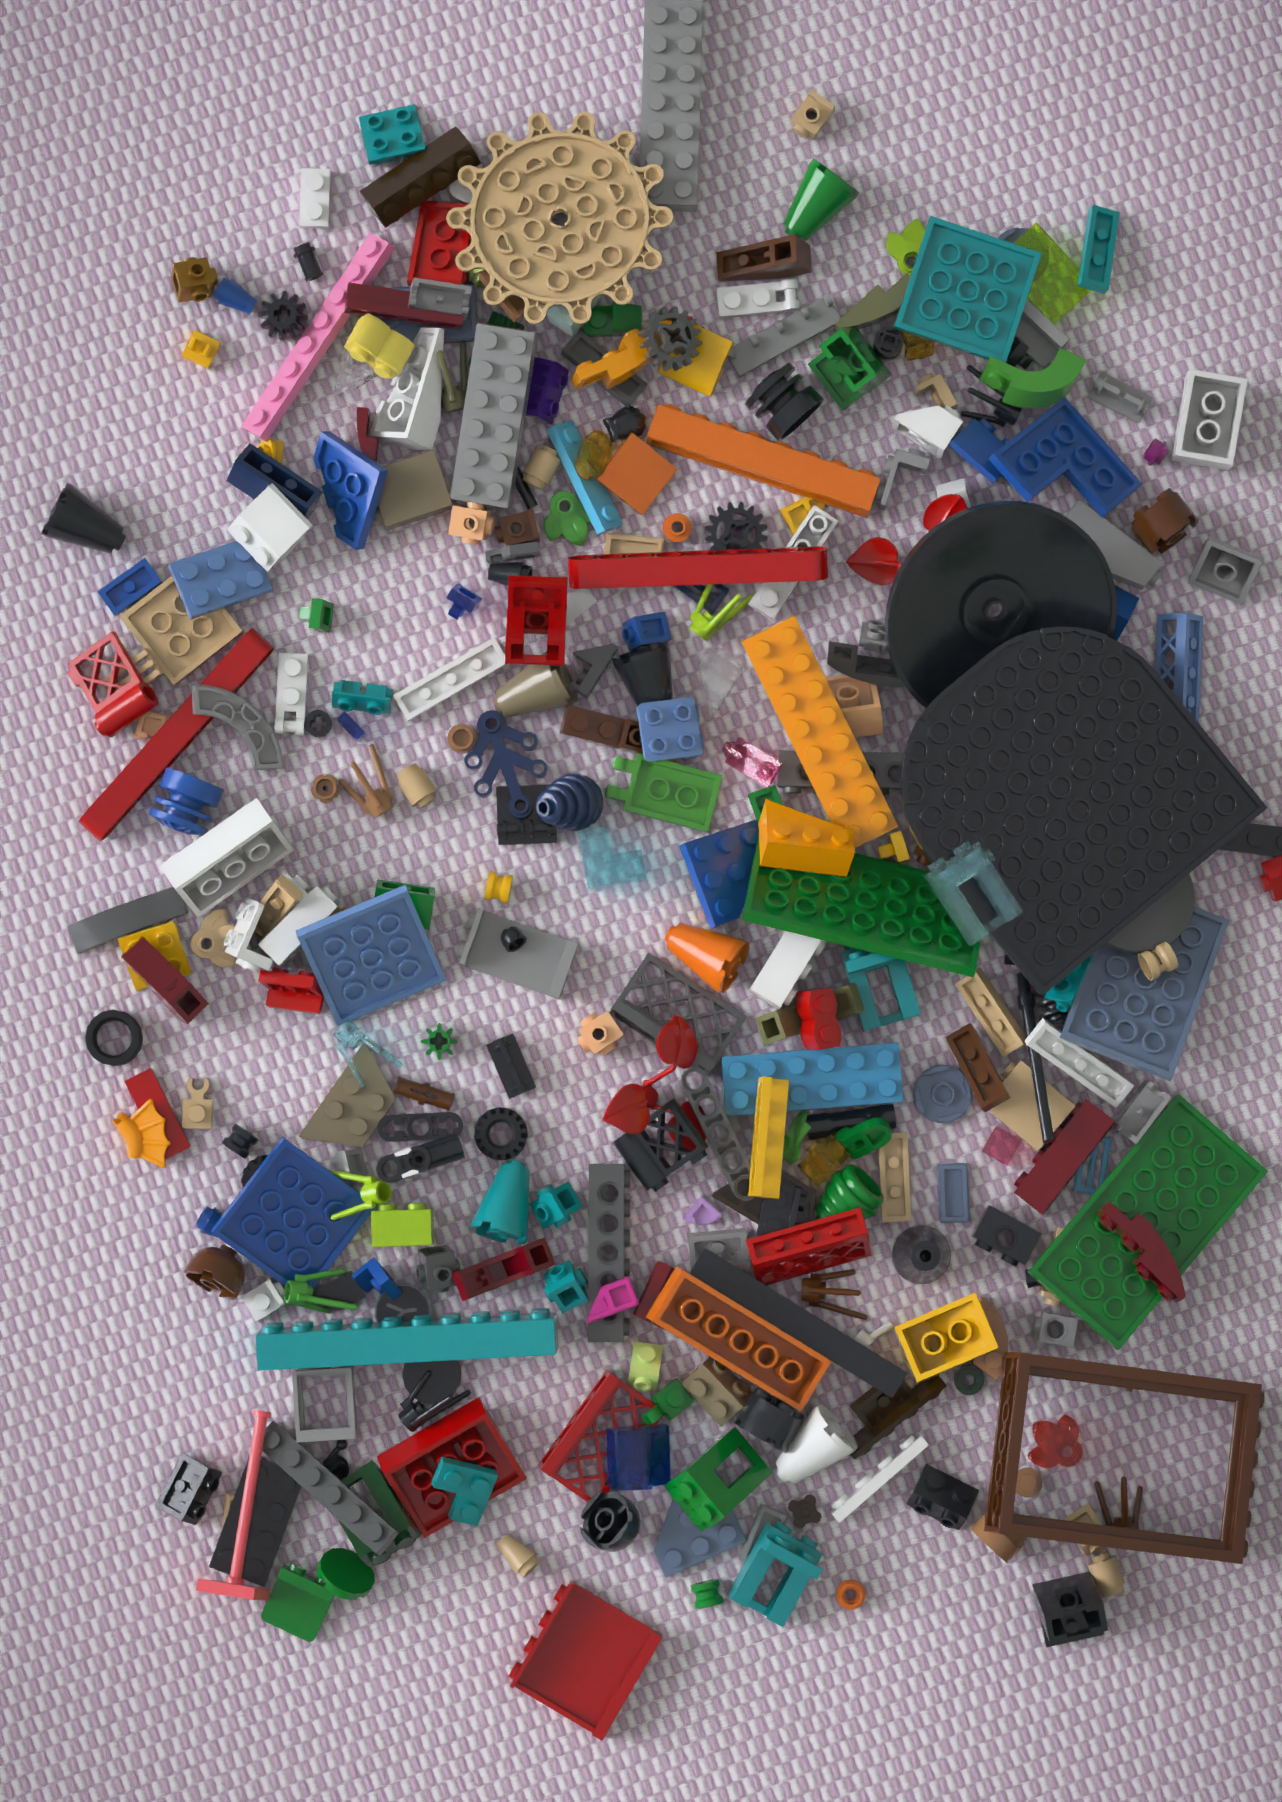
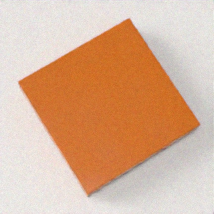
M630 433L596 477V480L639 515H643L678 469L634 433Z

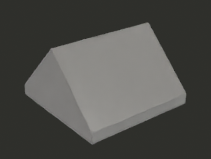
M1209 536L1202 546L1188 583L1242 605L1264 558Z

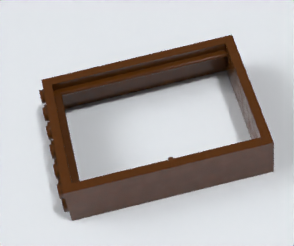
M1005 1352L984 1531L1242 1564L1243 1558L1247 1556L1248 1542L1245 1540L1246 1528H1249L1251 1523V1511L1248 1510L1249 1499L1253 1497L1255 1489L1252 1472L1258 1462V1453L1255 1450L1256 1438L1258 1439L1261 1433V1422L1258 1421L1259 1409L1263 1407L1265 1398L1264 1392L1261 1391L1262 1384L1022 1352ZM1029 1375L1126 1388V1391L1132 1392V1389L1235 1402L1220 1540L1013 1514Z

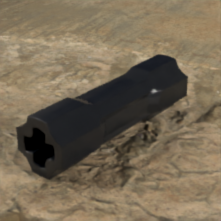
M886 1104L844 1112L807 1115L806 1123L811 1126V1129L807 1132L808 1140L836 1136L840 1129L844 1127L852 1128L872 1118H883L889 1122L891 1129H895L897 1126L894 1105Z

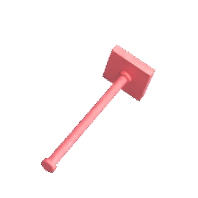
M254 1410L253 1416H256L230 1577H226V1582L198 1579L196 1591L269 1601L271 1589L244 1585V1579H241L267 1418H271V1412Z

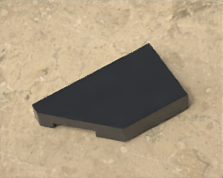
M353 1271L313 1291L314 1297L351 1304L366 1297L362 1288L353 1279ZM322 1305V1306H325V1307H328V1308H332V1309H335V1310H338V1311H340L341 1309H343V1308H337V1307Z

